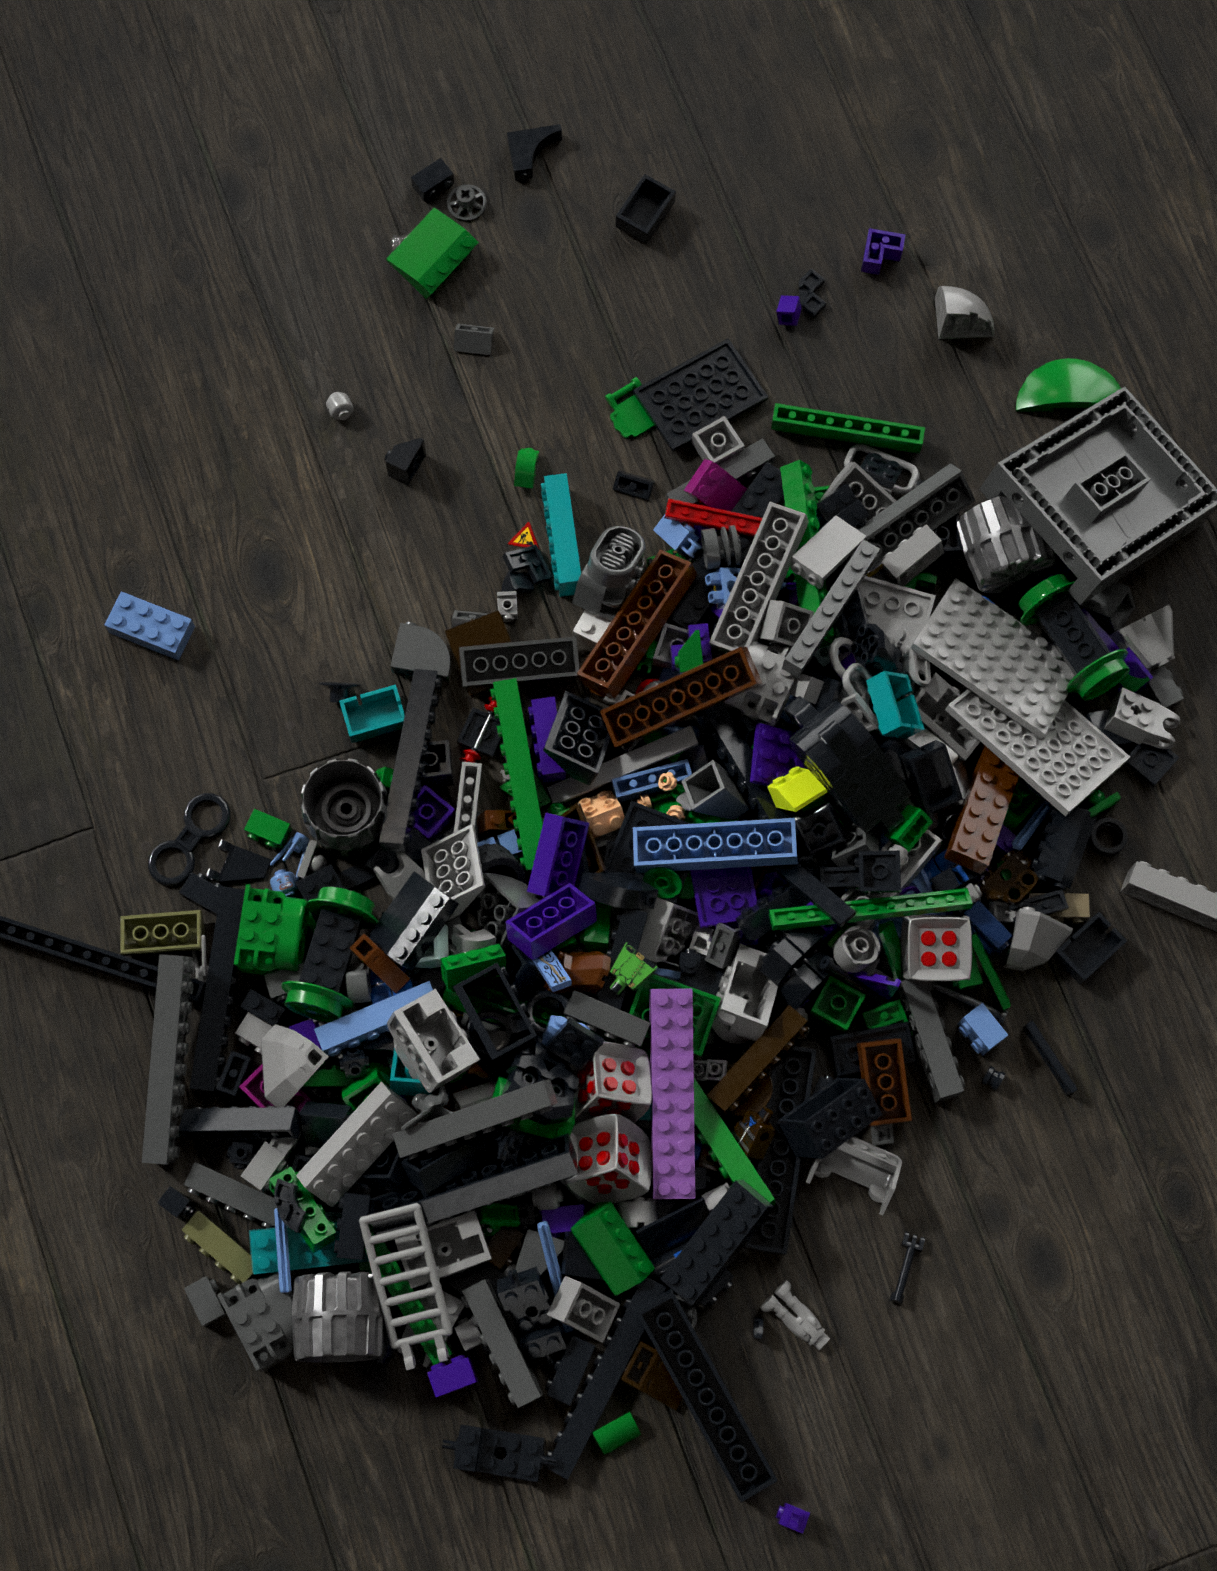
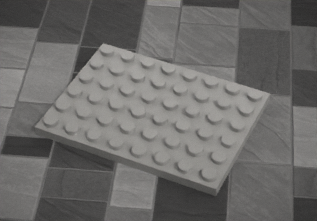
M957 578L952 582L910 647L1041 739L1048 731L1069 693L1066 690L1068 683L1075 677L1054 645L1036 634L1029 627L1022 625L1013 616L1007 614Z
M967 689L948 704L945 709L1064 816H1067L1130 758L1127 753L1066 700H1064L1042 739L970 689Z

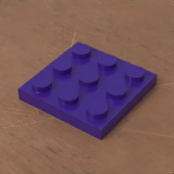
M762 723L756 724L750 782L769 786L773 783L774 779L787 775L790 769L794 767L805 768L788 741L796 732Z
M751 867L690 870L700 928L717 926L718 923H737L735 918L741 915L742 910L757 904Z

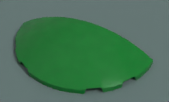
M1071 358L1058 359L1035 369L1025 379L1018 392L1016 412L1053 411L1054 408H1090L1121 389V387L1110 373L1091 362Z

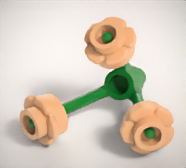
M663 773L659 777L658 786L660 789L670 792L651 799L648 794L643 796L640 794V799L637 800V803L653 809L651 803L669 796L677 799L679 795L685 792L683 784L677 783L673 773ZM677 802V805L671 806L668 812H666L667 815L683 821L686 818L684 816L685 810L679 802Z

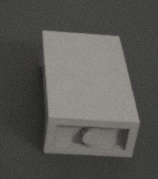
M835 516L792 556L790 568L795 574L802 576L811 585L821 589L824 585V580L856 551L862 540H866L867 536L838 516Z

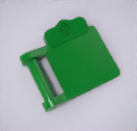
M637 377L613 394L605 395L606 401L614 410L610 414V420L614 424V429L623 438H629L630 436L636 438L654 427V424L634 395L618 405L616 403L617 399L642 385Z

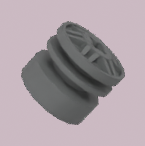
M735 525L729 526V535H727L725 527H721V536H717L715 528L701 530L702 550L707 570L720 568L721 559H724L727 567L731 566V558L733 559L734 566L740 565L741 543Z

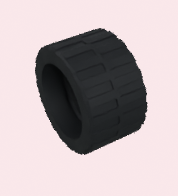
M498 844L478 846L483 874L493 866L506 865L505 876L526 884L524 868L509 850ZM477 895L473 902L480 908V898Z

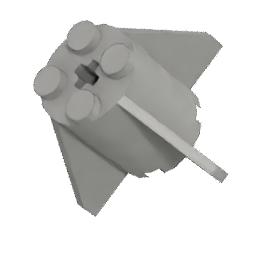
M1169 605L1108 635L1119 649L1129 647L1148 671L1175 658L1173 647V611Z

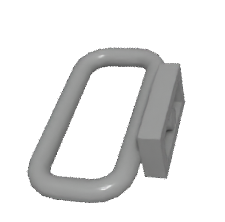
M856 444L848 451L844 466L852 462L856 452L862 451L867 454L869 452L877 453L889 461H896L904 469L912 473V477L906 487L894 485L893 489L878 483L890 495L892 492L905 495L915 488L916 482L919 479V470L915 465L864 444Z
M853 663L842 676L843 687L849 696L844 698L841 704L850 710L868 731L875 729L882 735L878 727L877 717L850 683V678L855 671L862 676L865 682L872 678V676L864 666L859 663Z

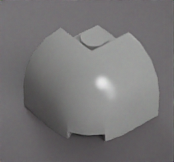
M461 924L454 925L451 937L452 944H449V955L496 945V937L486 929L470 932Z

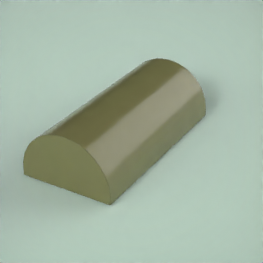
M201 910L120 916V954L123 956L202 950L201 936L205 935Z

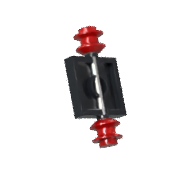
M488 697L490 704L484 705L488 713L473 707L457 740V744L469 748L463 750L465 757L459 759L461 762L475 763L476 760H481L479 753L493 758L503 737H498L497 726H500V720L495 719L494 707H497L496 700L492 701V697Z

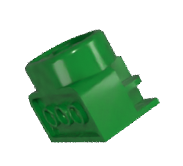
M246 884L234 959L236 968L241 973L266 975L278 970L298 971L300 968L299 964L303 962L309 924L308 901L306 899L286 897L283 892L272 891L268 888L264 890L254 889L250 884Z

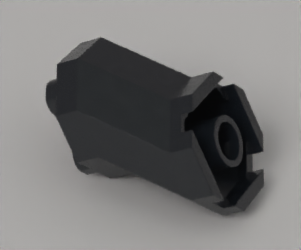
M876 624L860 625L854 642L851 645V652L855 654V658L860 664L867 667L872 677L883 671L901 673L903 663L899 662V657H902V652L894 644L890 643L884 631Z

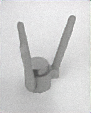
M202 935V966L200 968L196 950L192 951L193 961H195L196 979L206 983L209 966H207L206 938L205 935Z

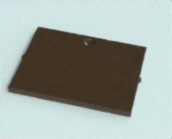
M499 610L445 630L460 672L459 647L511 642ZM494 685L467 687L469 695L472 696L490 689Z

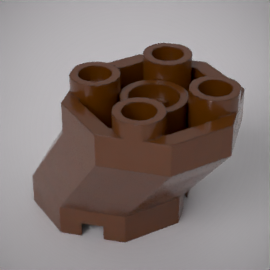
M558 950L555 956L570 977L572 985L553 993H572L575 990L580 993L588 992L595 995L603 987L605 982L602 981L604 975L608 976L611 957L607 956V954L600 951L567 953ZM544 979L542 987L552 992Z

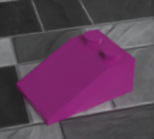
M704 459L683 491L704 506L732 511L747 489L719 465L711 460Z

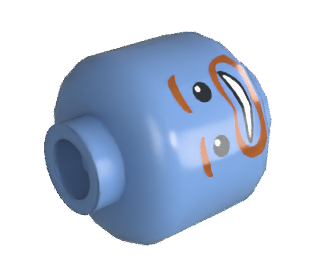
M285 869L276 871L274 873L275 876L270 880L272 890L283 892L286 897H295L298 887L295 883L297 880L294 873L286 872Z

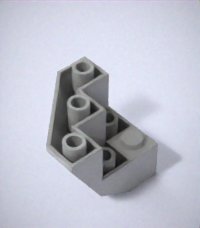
M1020 908L1016 914L1013 937L1009 940L1010 944L1005 950L1003 967L1024 971L1045 964L1072 933L1073 928L1050 916L1035 911L1034 908Z
M275 1024L261 1039L265 1098L275 1107H284L329 1056L295 1030Z

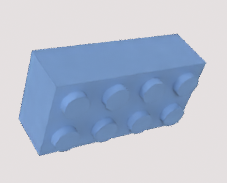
M122 591L105 623L109 633L176 660L180 659L195 628L192 619Z

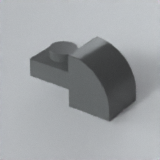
M363 962L350 964L349 972H346L347 993L353 1004L371 1001V970Z

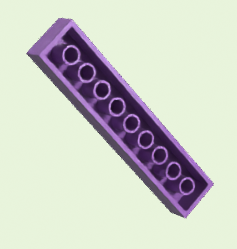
M691 988L649 989L650 1070L652 1081V1198L695 1199L693 992Z

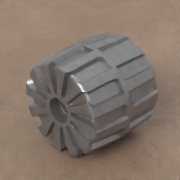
M1005 495L992 498L974 506L965 512L957 522V529L965 558L979 590L984 593L993 594L1001 593L1004 590L1012 591L1018 589L1021 582L1029 585L1037 581L1035 577L1046 576L1050 573L1048 569H1052L1056 565L1053 549Z
M333 759L327 761V764L320 768H315L310 773L309 780L303 785L301 790V812L309 833L319 842L323 849L328 852L332 849L338 850V854L342 857H351V852L357 851L358 854L367 853L370 850V845L376 843L381 835L388 801L386 788L371 767H365L355 759ZM345 808H352L349 814L342 813V810Z
M326 1272L307 1274L295 1278L292 1298V1332L296 1361L323 1363L354 1362L382 1358L385 1322L372 1274H369V1272L353 1274L351 1272H339L338 1275Z

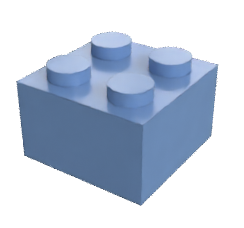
M983 1003L964 1016L958 1023L960 1033L965 1038L968 1037L974 1051L978 1054L981 1053L982 1056L1008 1036Z

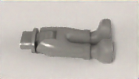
M785 1280L774 1293L786 1302V1305L796 1313L797 1317L791 1314L774 1295L769 1296L760 1306V1309L763 1312H775L776 1316L783 1321L792 1333L800 1339L809 1342L810 1346L813 1344L820 1350L830 1338L824 1333L825 1329L822 1328L816 1316L795 1295L792 1296L790 1291L791 1284Z

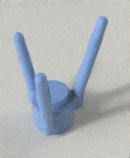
M296 832L294 837H291L284 848L270 862V866H273L286 851L287 853L283 857V861L287 860L293 850L298 853L302 850V856L296 872V880L299 881L297 874L305 855L307 844L310 841L309 838Z

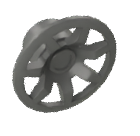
M470 184L454 188L447 198V207L451 215L463 221L478 218L482 215L487 205L484 192L477 186ZM455 194L457 196V200L450 202L452 196ZM482 197L483 206L478 204L476 200ZM459 205L457 213H454L451 206ZM474 207L481 210L473 215L471 208ZM464 209H467L470 217H462L460 215Z

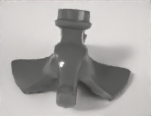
M440 1086L438 1095L420 1093L414 1096L412 1106L420 1114L401 1127L402 1131L418 1123L422 1124L453 1113L443 1107L449 1101L445 1086Z

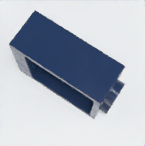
M979 900L972 906V909H968L963 914V916L970 918L972 933L976 932L985 951L991 957L995 953L1000 955L1010 944L1008 940L1012 937L1011 933Z

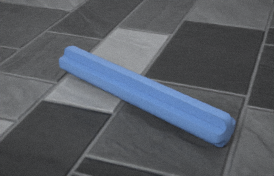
M1045 800L1042 801L1012 841V848L1014 850H1021L1053 808Z
M275 1208L279 1288L281 1293H287L292 1290L287 1225L281 1220L279 1212Z

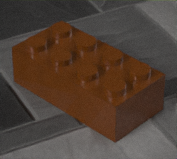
M893 1038L857 1043L861 1079L866 1080L882 1113V1116L869 1125L875 1126L912 1121L901 1039Z

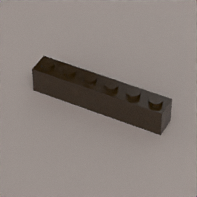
M789 1005L708 1093L709 1101L726 1116L730 1113H735L740 1107L739 1103L744 1097L747 1099L753 1093V1087L758 1082L762 1083L766 1079L767 1072L771 1068L778 1066L782 1055L785 1052L789 1053L795 1046L794 1042L799 1037L803 1038L809 1030L808 1020Z

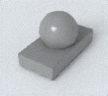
M309 841L297 874L299 880L309 876L310 871L315 873L327 867L326 858L317 854L320 847L317 841Z

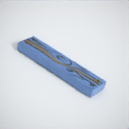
M552 950L532 960L552 992L572 985L570 977Z

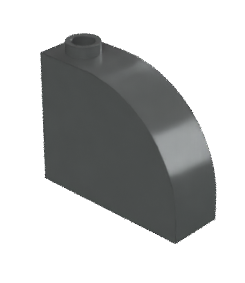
M413 622L400 623L391 662L392 672L413 676L414 669L438 671L439 678L443 682L449 683L451 661L444 641L435 632L425 627L417 626Z

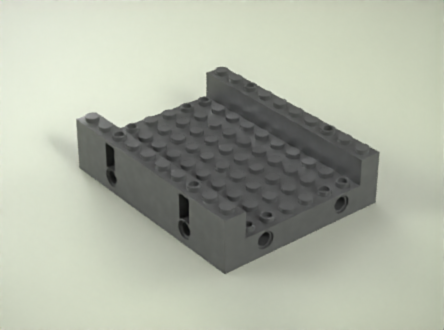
M1125 386L1000 461L979 488L988 500L1005 495L1078 579L1069 588L1068 592L1080 605L1204 524L1217 509V488Z

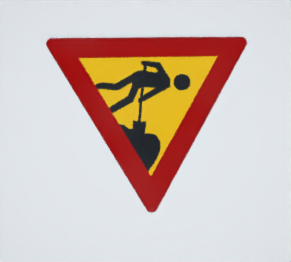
M527 522L508 542L509 545L520 547L537 545L538 547L530 522Z

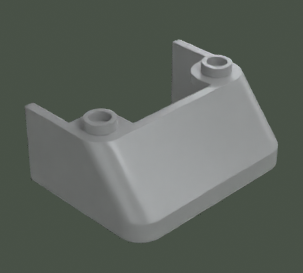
M852 1137L825 1158H814L806 1182L810 1184L814 1174L817 1177L823 1178L830 1176L831 1172L868 1187V1194L871 1199L882 1203L879 1214L883 1215L895 1191L902 1160L893 1153Z

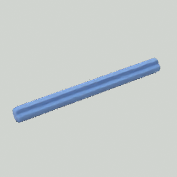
M543 1221L537 1224L553 1292L556 1296L563 1279L550 1227L547 1221ZM562 1323V1327L566 1333L574 1330L573 1328Z

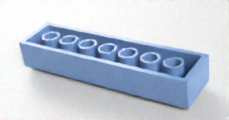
M795 818L633 827L634 868L636 873H645L650 868L665 867L673 871L798 864Z

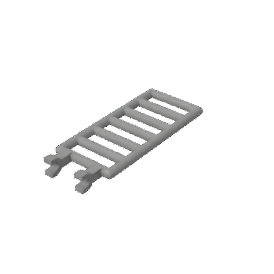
M414 1203L360 1217L359 1224L391 1348L402 1349L406 1370L414 1369L416 1365L411 1345L435 1340L439 1362L448 1360L449 1353L444 1337L450 1336L453 1331L420 1204ZM414 1213L417 1225L371 1236L370 1223ZM419 1233L422 1246L379 1257L376 1256L374 1244ZM422 1254L425 1255L427 1267L382 1278L379 1265ZM430 1275L431 1288L387 1298L384 1286ZM435 1295L438 1308L392 1319L390 1306ZM440 1316L443 1329L397 1339L395 1327Z

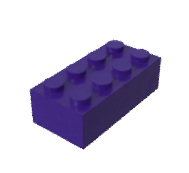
M555 696L531 700L532 706L528 707L530 724H534L531 725L533 743L537 742V744H534L535 760L540 761L536 763L538 780L542 779L543 785L556 784L566 779V772L543 751L557 714Z
M545 813L527 892L547 897L568 883L575 886L588 832V822Z
M568 883L505 921L508 940L534 960L596 922V904L571 883Z

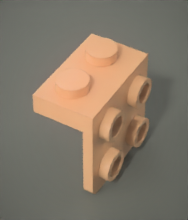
M601 791L596 796L583 798L578 802L581 804L586 820L589 823L593 838L621 828L625 816L620 803L612 791Z

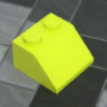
M800 767L790 769L787 775L774 779L773 783L767 786L776 808L797 812L827 793L826 788L809 769Z

